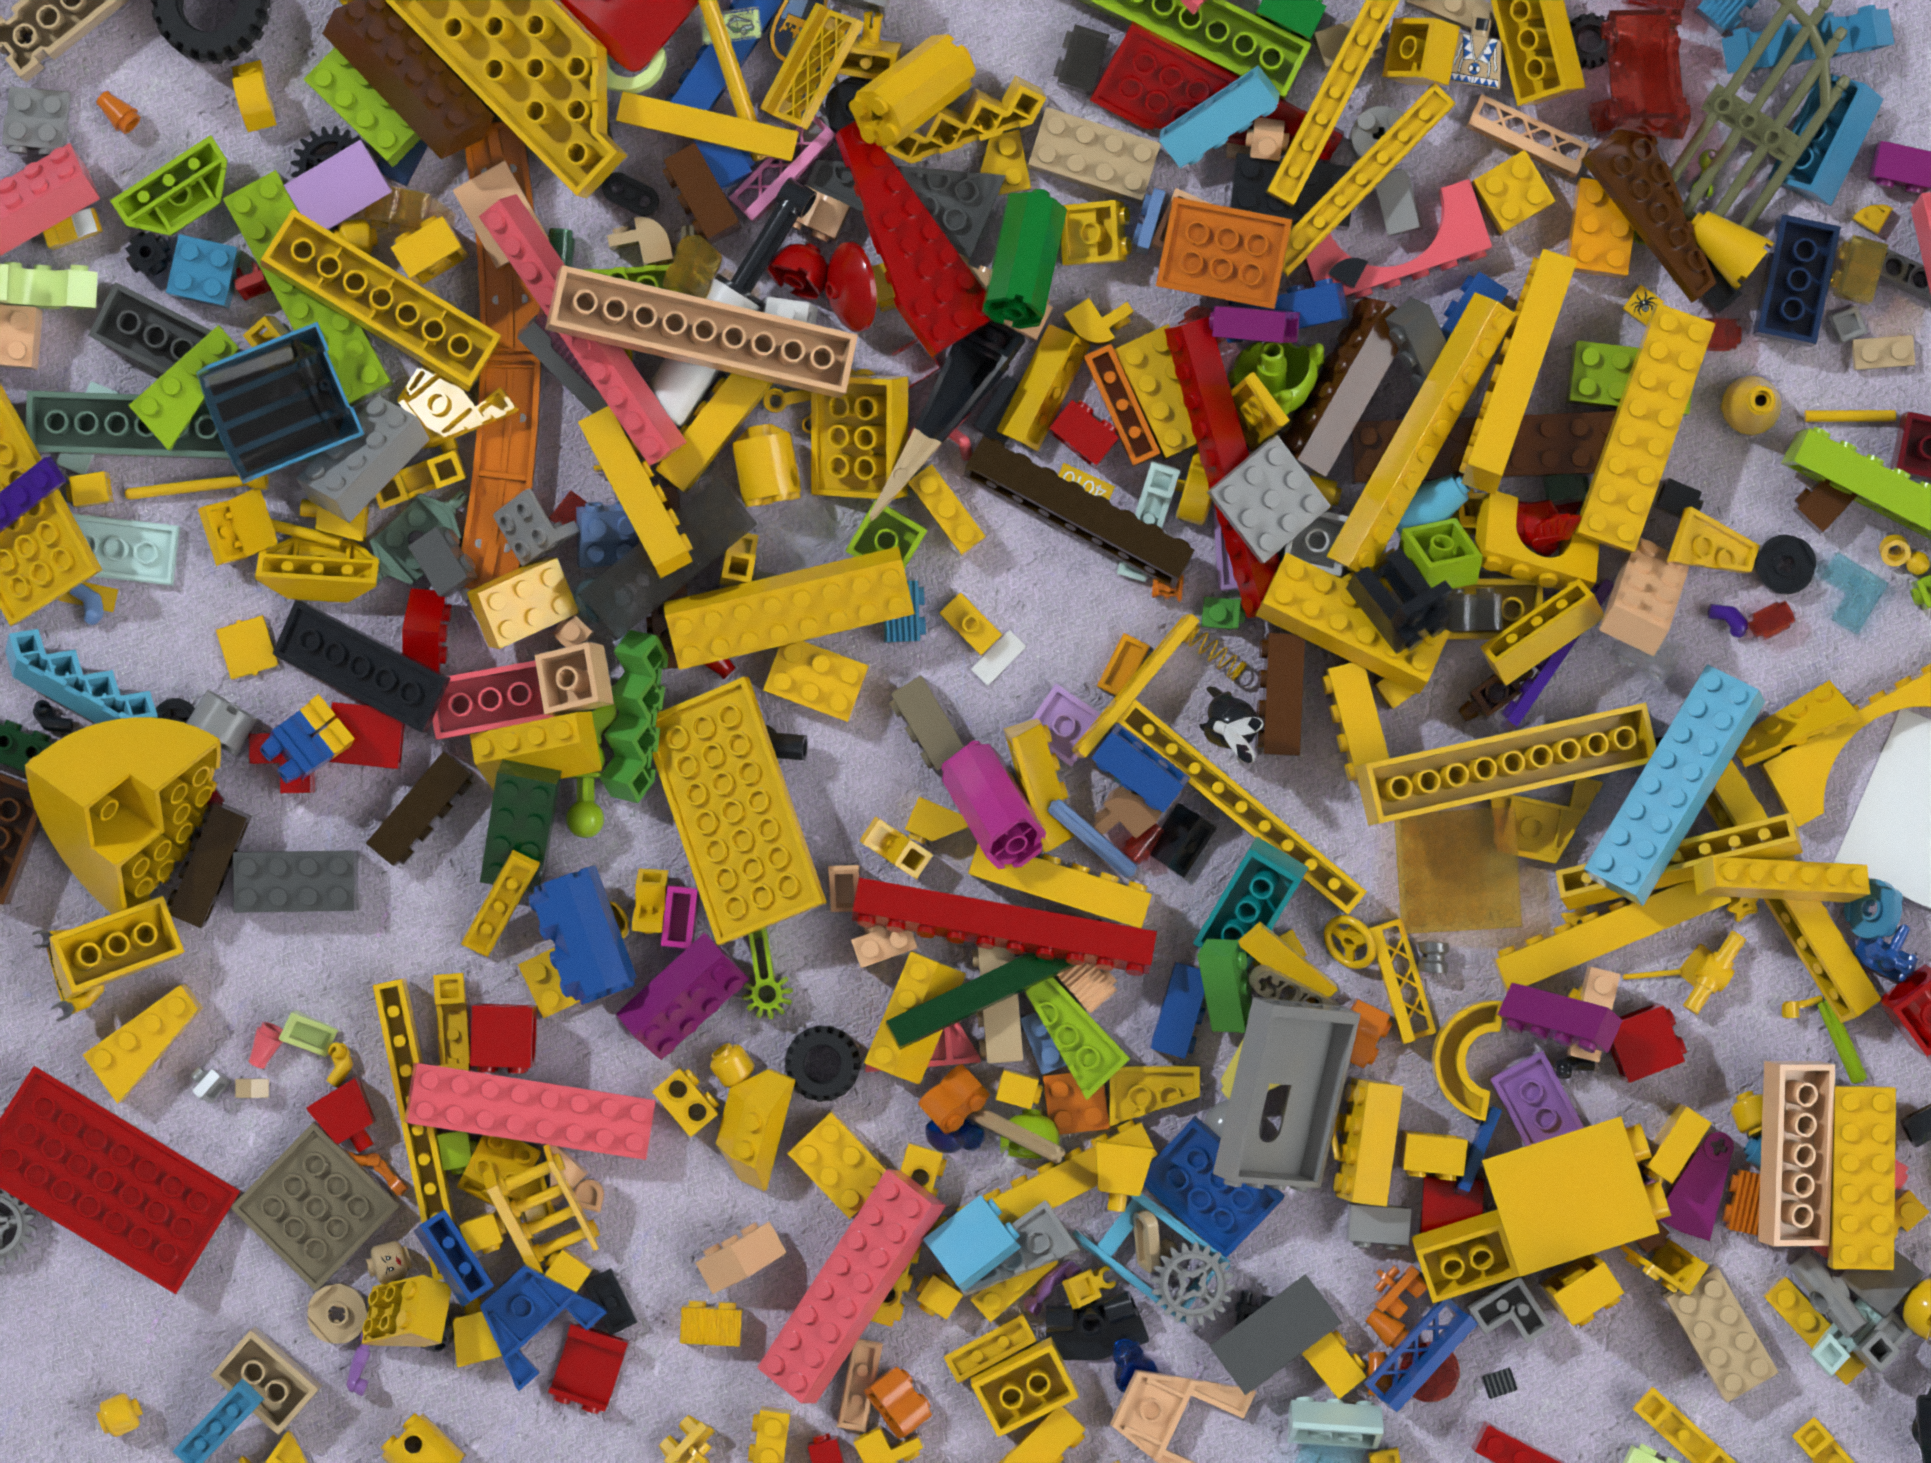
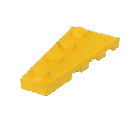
M1828 680L1750 728L1734 755L1744 767L1780 754L1782 748L1786 746L1796 745L1798 747L1808 743L1807 738L1822 732L1828 735L1836 732L1837 726L1847 722L1853 725L1861 722V718L1840 691Z

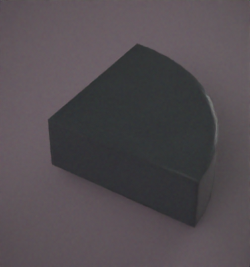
M1361 258L1344 259L1336 263L1327 275L1354 289L1368 261Z

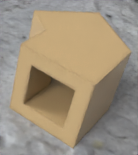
M235 1079V1098H269V1079Z

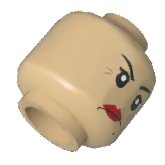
M397 1241L372 1247L370 1252L371 1258L366 1259L369 1276H376L381 1284L404 1279L408 1274V1270L412 1269L407 1246H401Z

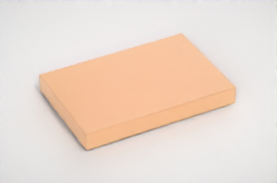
M506 161L499 163L453 189L455 196L497 270L510 262L479 216L499 199L517 194L548 241L550 240Z

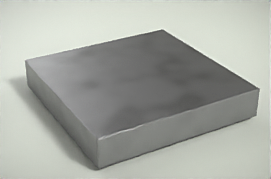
M1894 1249V1270L1846 1269L1839 1278L1845 1282L1848 1290L1882 1318L1886 1319L1924 1276V1272Z

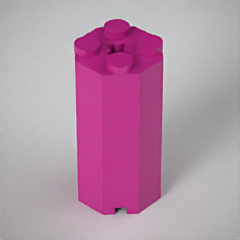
M972 741L942 764V781L986 858L998 869H1005L1004 864H1012L1014 868L1022 867L1041 853L1043 845L1040 841L1042 837L1045 839L1046 831L1003 758L990 744Z

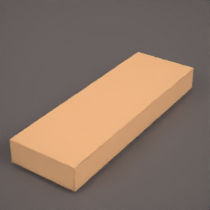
M859 1338L852 1348L837 1427L866 1432L871 1402L867 1398L864 1389L876 1381L883 1346L882 1342Z

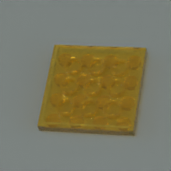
M1515 807L1434 811L1394 820L1402 934L1523 927Z

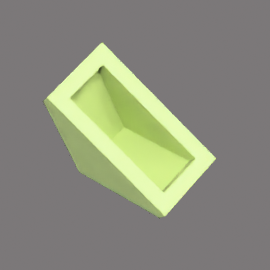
M295 1010L290 1013L279 1040L326 1057L328 1048L333 1043L338 1029Z

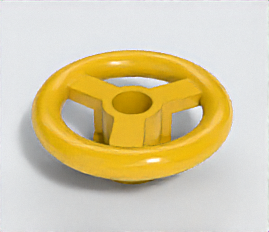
M1337 915L1326 923L1323 933L1324 942L1327 950L1337 962L1352 969H1362L1373 962L1376 956V943L1371 931L1363 922L1352 916ZM1348 924L1350 926L1344 931L1338 925ZM1332 934L1341 940V944L1345 948V956L1335 946ZM1367 944L1366 956L1361 960H1355V951Z

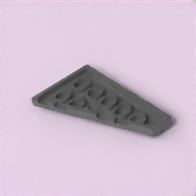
M817 159L806 186L857 210H864L860 196L857 197L853 188L855 182L850 168H846L844 161ZM896 166L956 251L961 255L971 258L1006 175Z

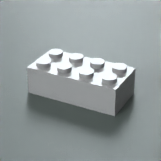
M378 395L357 415L364 435L321 452L296 478L311 502L348 523L430 440L417 416Z

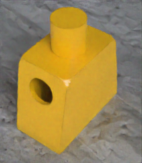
M302 498L300 502V516L316 518L315 529L318 531L366 543L370 502L348 523L311 502L309 499Z
M1096 1140L1097 1190L1109 1192L1107 1210L1125 1212L1127 1195H1141L1154 1149L1153 1147Z
M480 1296L464 1306L465 1314L453 1318L456 1364L458 1368L502 1356L480 1308Z

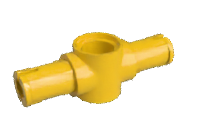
M1732 930L1718 952L1714 951L1713 954L1709 953L1705 956L1694 974L1697 977L1695 980L1697 984L1682 1005L1684 1008L1698 1015L1710 995L1715 994L1717 991L1721 992L1727 986L1735 972L1732 969L1734 966L1733 960L1747 941L1746 938Z

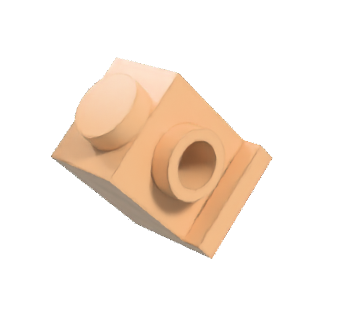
M577 615L561 621L553 632L554 637L565 647L586 643L595 634Z

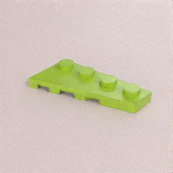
M218 325L128 406L161 443L171 451L176 444V440L183 430L187 428L192 420L191 418L205 401L196 372L209 364L237 354L240 347ZM226 369L207 376L211 389L219 381Z
M1054 977L1038 983L1025 991L1084 1097L1088 1100L1130 1060L1129 1056Z

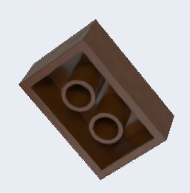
M696 143L663 160L666 168L662 170L672 189L678 187L681 194L677 196L678 201L686 215L691 213L694 215L696 220L691 223L701 242L707 239L711 246L742 228Z

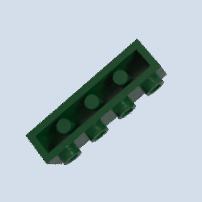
M6 719L5 723L0 722V763L26 772L25 764L32 757L39 755L54 743L50 741V735L34 730L33 734L22 731V724Z

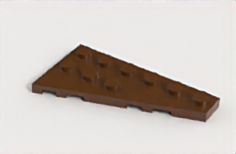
M1642 109L1581 160L1692 303L1713 287L1716 281L1703 250L1697 247L1692 235L1695 230L1691 221L1687 222L1681 208L1684 206L1667 162L1661 160L1656 145L1659 143L1655 133H1650L1645 121L1648 117L1645 109Z

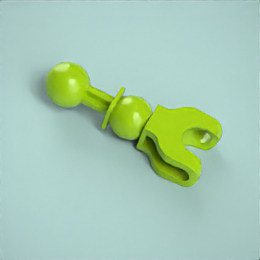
M615 703L592 711L602 768L605 763V755L600 745H602V735L617 718ZM600 771L571 777L572 779H577L576 802L567 811L566 824L571 833L580 838H590L597 835L604 825L603 810L595 803V779H600Z

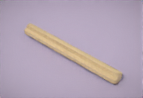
M983 1107L967 1116V1118L1055 1163L1061 1162L1062 1157L1065 1155V1150L1059 1145Z

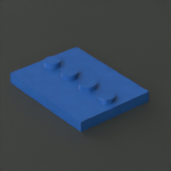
M1195 1115L1151 1161L1143 1186L1209 1245L1227 1258L1284 1199L1285 1195L1278 1189L1268 1187L1265 1184L1263 1189L1247 1186L1246 1183H1242L1241 1187L1224 1184V1178L1213 1174L1221 1138Z

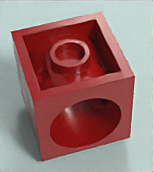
M1924 964L1911 976L1907 977L1904 982H1900L1880 997L1881 1000L1878 1003L1911 1048L1928 1057L1931 1055V967Z
M485 1003L472 1005L470 1066H478L477 1072L487 1073L498 1071V1067H508V1073H526L528 1068L535 1066L538 1006Z
M1653 1003L1619 1017L1623 1021L1609 1050L1622 1081L1631 1083L1686 1062L1683 1054H1686L1687 1050L1681 1036L1677 1037L1674 1033L1672 1026L1676 1025V1021L1670 1008L1667 1009L1662 1004Z

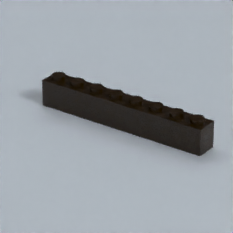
M983 436L966 464L963 476L1172 589L1176 588L1192 559L1195 549L1191 548L1190 544L1185 540L1173 538L1165 534L1159 526L1147 524L1139 520L1129 510H1120L1111 505L1110 501L1105 497L1092 495L1085 491L1079 483L1064 480L1051 468H1042L1036 465L1028 456L1008 450L1002 442L996 439H988Z

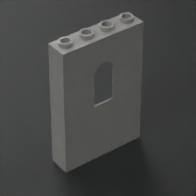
M1253 997L1213 1171L1214 1175L1224 1178V1184L1241 1187L1242 1183H1246L1247 1186L1263 1189L1265 1184L1278 1190H1285L1286 1186H1290L1291 1189L1307 1192L1308 1187L1321 1188L1361 1013L1338 1005ZM1269 1083L1289 1085L1279 1131L1271 1141L1263 1142L1259 1136V1127Z

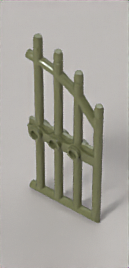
M1776 0L1781 4L1727 86L1724 88L1717 83L1705 99L1701 109L1708 114L1670 169L1674 182H1677L1718 120L1733 130L1684 201V206L1681 208L1687 222L1695 218L1697 213L1693 209L1742 137H1745L1756 144L1757 148L1713 213L1724 218L1768 152L1782 161V163L1740 224V226L1751 230L1842 96L1843 90H1846L1849 86L1851 78L1843 74L1836 82V86L1832 88L1830 59L1840 46L1839 43L1846 37L1848 30L1840 26L1833 33L1832 39H1829L1827 44L1824 45L1817 28L1833 0H1820L1810 16L1797 3L1798 0ZM1789 13H1791L1801 24L1802 28L1749 104L1735 94ZM1809 39L1817 59L1777 118L1773 120L1760 110ZM1819 77L1821 106L1799 137L1785 128V126Z

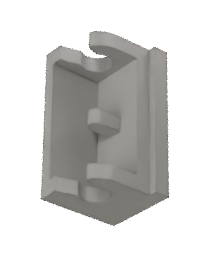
M1402 169L1388 173L1376 186L1388 236H1396L1423 229L1409 171Z

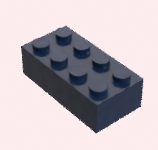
M1784 214L1776 218L1772 237L1774 244L1770 248L1752 335L1806 347H1812L1817 344L1841 226Z

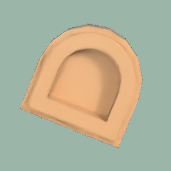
M594 1179L581 1181L574 1190L581 1207L600 1213L604 1199L603 1186Z

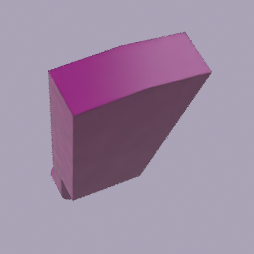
M1714 1131L1704 1138L1697 1151L1692 1153L1665 1194L1671 1216L1659 1220L1682 1233L1710 1241L1731 1156L1734 1151L1733 1140L1728 1134ZM1719 1138H1722V1144L1726 1146V1150L1724 1152L1719 1151L1717 1155H1714V1148L1710 1146L1711 1142H1718Z

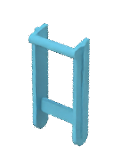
M1141 1193L1140 1196H1131L1133 1199L1127 1205L1125 1212L1121 1213L1098 1245L1076 1229L1072 1235L1080 1241L1079 1244L1156 1303L1161 1299V1295L1151 1294V1291L1154 1290L1151 1286L1112 1257L1134 1228L1133 1214L1148 1209L1190 1243L1198 1242L1201 1251L1209 1244ZM1210 1246L1209 1255L1213 1256L1218 1251ZM1221 1254L1217 1262L1219 1264L1222 1262L1229 1263L1230 1260ZM1213 1270L1208 1274L1206 1285L1215 1275ZM1200 1273V1275L1196 1278V1280L1187 1290L1188 1292L1191 1289H1194L1196 1291L1199 1289L1197 1282L1202 1273ZM1197 1297L1185 1300L1181 1307L1189 1309ZM1164 1304V1305H1162L1161 1307H1162L1163 1309H1166V1308H1167V1305ZM1182 1316L1181 1323L1186 1322L1185 1316Z

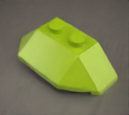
M209 135L111 199L110 202L126 226L172 236L221 204L228 160L212 135Z

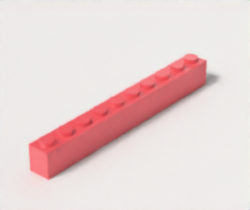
M517 194L499 199L483 212L479 218L548 317L557 272L565 264ZM559 333L649 466L666 459L687 443L622 347Z

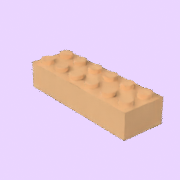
M1764 1061L1758 1242L1771 1246H1829L1835 1064L1822 1061Z

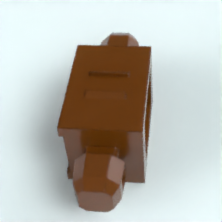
M1531 668L1508 684L1509 687L1503 689L1504 694L1500 700L1488 699L1489 703L1495 704L1491 708L1479 691L1483 689V695L1486 697L1489 695V687L1492 684L1504 685L1501 680H1496L1499 678L1496 674L1490 676L1468 692L1473 701L1470 702L1468 700L1458 710L1459 714L1465 721L1479 716V711L1482 712L1484 717L1490 716L1521 694L1518 691L1521 686L1520 682H1524L1528 676L1532 677L1534 674L1533 669Z

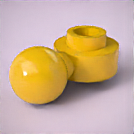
M1889 535L1879 545L1880 556L1883 562L1889 566H1900L1905 563L1907 570L1914 575L1925 573L1930 566L1928 556L1921 551L1911 553L1907 539L1901 535ZM1898 545L1896 549L1890 550L1892 546Z

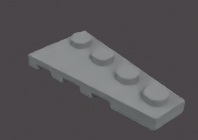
M1046 1200L1012 1223V1226L1020 1235L1016 1240L1021 1248L966 1291L960 1289L965 1296L1081 1251Z

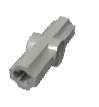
M1812 1252L1804 1254L1791 1265L1790 1269L1809 1291V1300L1813 1308L1821 1314L1826 1313L1846 1339L1856 1335L1868 1324L1867 1320L1849 1299V1290L1845 1282L1839 1277H1831Z

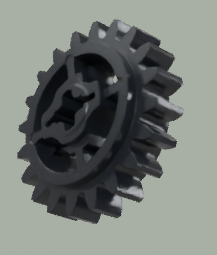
M323 126L321 129L322 135L319 137L314 131H310L312 141L308 142L305 139H301L300 141L305 147L304 150L294 149V152L300 159L293 160L290 164L299 168V170L293 172L291 177L295 179L308 171L310 164L317 166L362 138L358 135L350 140L351 130L347 129L343 135H340L338 126H334L332 134H329L326 127ZM336 144L335 149H332L326 155L315 154L324 146Z

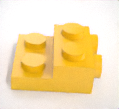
M1109 200L1063 205L1066 207L1067 213L1061 236L1062 265L1073 266L1127 262V255L1131 254L1132 244L1130 238L1125 235V225L1130 223V212L1128 207H1124V202Z

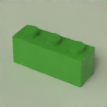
M1206 939L1197 957L1211 1029L1215 1032L1245 1033L1252 1004V987L1249 984L1246 970L1247 954L1243 952L1238 940Z

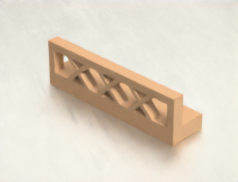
M1483 94L1480 95L1466 125V128L1519 153L1526 150L1530 158L1572 178L1578 174L1582 165L1581 159L1584 158L1590 146L1588 143ZM1484 103L1495 108L1499 120L1491 121L1478 115ZM1501 111L1510 116L1503 118ZM1513 118L1521 120L1526 132L1518 134L1508 129L1505 121ZM1528 124L1536 127V129L1530 131ZM1540 131L1549 133L1553 145L1546 147L1535 142L1532 134ZM1555 137L1562 139L1564 141L1557 143ZM1570 143L1581 149L1576 160L1561 154L1559 147Z

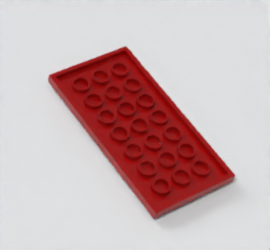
M33 1066L0 1118V1189L175 1295L240 1193L238 1189L36 1066Z

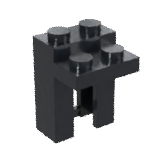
M1401 548L1387 555L1385 559L1388 563L1381 566L1378 570L1372 572L1367 566L1355 573L1346 587V590L1396 654L1406 648L1408 651H1411L1418 647L1425 637L1430 635L1434 638L1446 629L1445 623L1451 615V612L1446 607L1448 604L1446 600L1453 590L1446 580L1431 588ZM1384 577L1404 603L1403 605L1399 606L1379 579Z

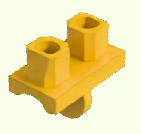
M687 1415L679 1424L681 1430L687 1435L683 1441L679 1443L673 1436L669 1435L659 1444L661 1451L666 1456L663 1460L665 1463H710L705 1454L712 1446L706 1441L714 1434L715 1430L709 1424L700 1422L695 1417Z

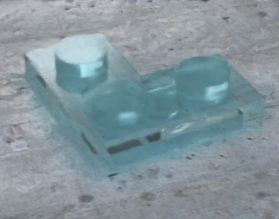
M1839 552L1835 553L1820 577L1846 593L1830 619L1855 635L1859 633L1889 584Z

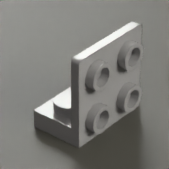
M530 488L521 492L493 514L495 521L522 566L547 556L580 531L575 521L562 525L561 521L552 525Z

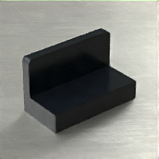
M1007 375L973 424V427L990 439H996L1003 444L1007 442L1009 437L997 432V428L1017 390L1018 384L1015 380Z
M1178 803L1147 848L1146 853L1184 878L1217 828L1195 812Z

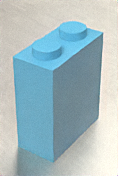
M981 1195L923 1239L956 1285L963 1291H966L1021 1248L1016 1240L1020 1235L1010 1222L1004 1224L999 1218V1215L1003 1212L992 1198L987 1201Z

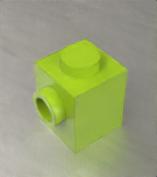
M462 1131L438 1134L443 1171L451 1169L452 1175L464 1173L478 1145L477 1140L471 1139V1133Z

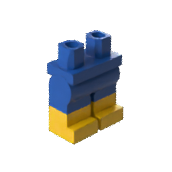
M319 694L294 715L274 728L269 738L260 747V752L269 762L280 753L287 762L277 770L279 776L286 784L299 777L303 780L310 773L316 771L351 747L354 741V737L338 718L333 721L335 717L334 712Z

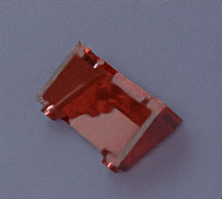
M1681 9L1609 10L1606 22H1601V39L1606 40L1611 93V104H1608V121L1613 122L1615 128L1669 140H1683L1691 120L1690 104H1686V97H1683L1679 59L1681 37L1678 36V30H1676L1678 25H1682Z

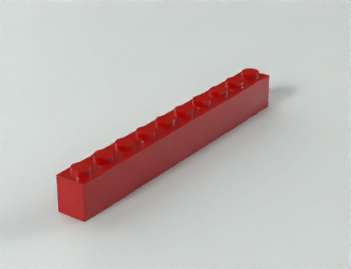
M1210 316L1166 328L1164 331L1167 338V346L1174 362L1175 374L1182 390L1183 402L1187 408L1192 425V433L1199 449L1200 461L1207 477L1208 489H1211L1249 456L1216 337L1212 336L1213 330L1209 328ZM1214 503L1217 520L1225 540V548L1232 564L1233 576L1237 582L1242 599V607L1247 618L1258 617L1256 613L1280 564L1278 554L1275 553L1265 563H1260Z
M860 877L852 911V921H857V924L863 927L879 925L887 927L889 931L903 933L905 930L917 932L916 934L923 938L945 937L947 941L956 944H962L964 941L976 943L978 947L984 949L1000 947L1005 948L1007 952L1012 954L1034 953L1036 957L1044 960H1052L1054 957L1066 959V962L1072 965L1094 964L1096 968L1111 971L1113 968L1125 970L1127 974L1133 976L1149 974L1157 931Z

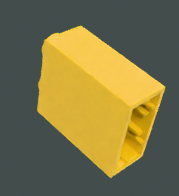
M1620 1116L1482 1160L1520 1277L1660 1233L1656 1220L1671 1216L1660 1181L1644 1186L1637 1162L1652 1158L1641 1123L1625 1128Z

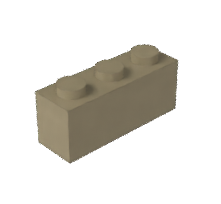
M922 675L891 693L893 700L889 704L897 717L904 715L909 724L904 729L913 743L919 740L925 750L920 755L929 769L934 766L937 771L940 770L946 760L964 748L963 743Z

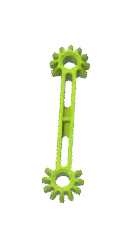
M766 927L749 934L756 985L745 983L743 987L751 990L752 994H744L742 999H753L754 1002L746 1008L748 1011L753 1010L756 1005L760 1007L756 1014L757 1018H761L764 1009H767L768 1018L773 1019L774 1007L779 1014L783 1015L785 1013L784 1008L779 1004L780 1002L791 1005L792 1000L783 997V994L792 993L793 988L782 989L781 986L789 980L787 976L783 977L779 982L775 980L768 929ZM758 937H761L764 942L768 978H762L755 941ZM769 985L775 989L776 998L772 1002L761 1000L759 990L762 986Z

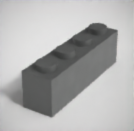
M1411 297L1385 320L1390 329L1389 336L1397 344L1401 353L1399 357L1409 370L1411 375L1410 381L1419 392L1447 342L1430 305Z

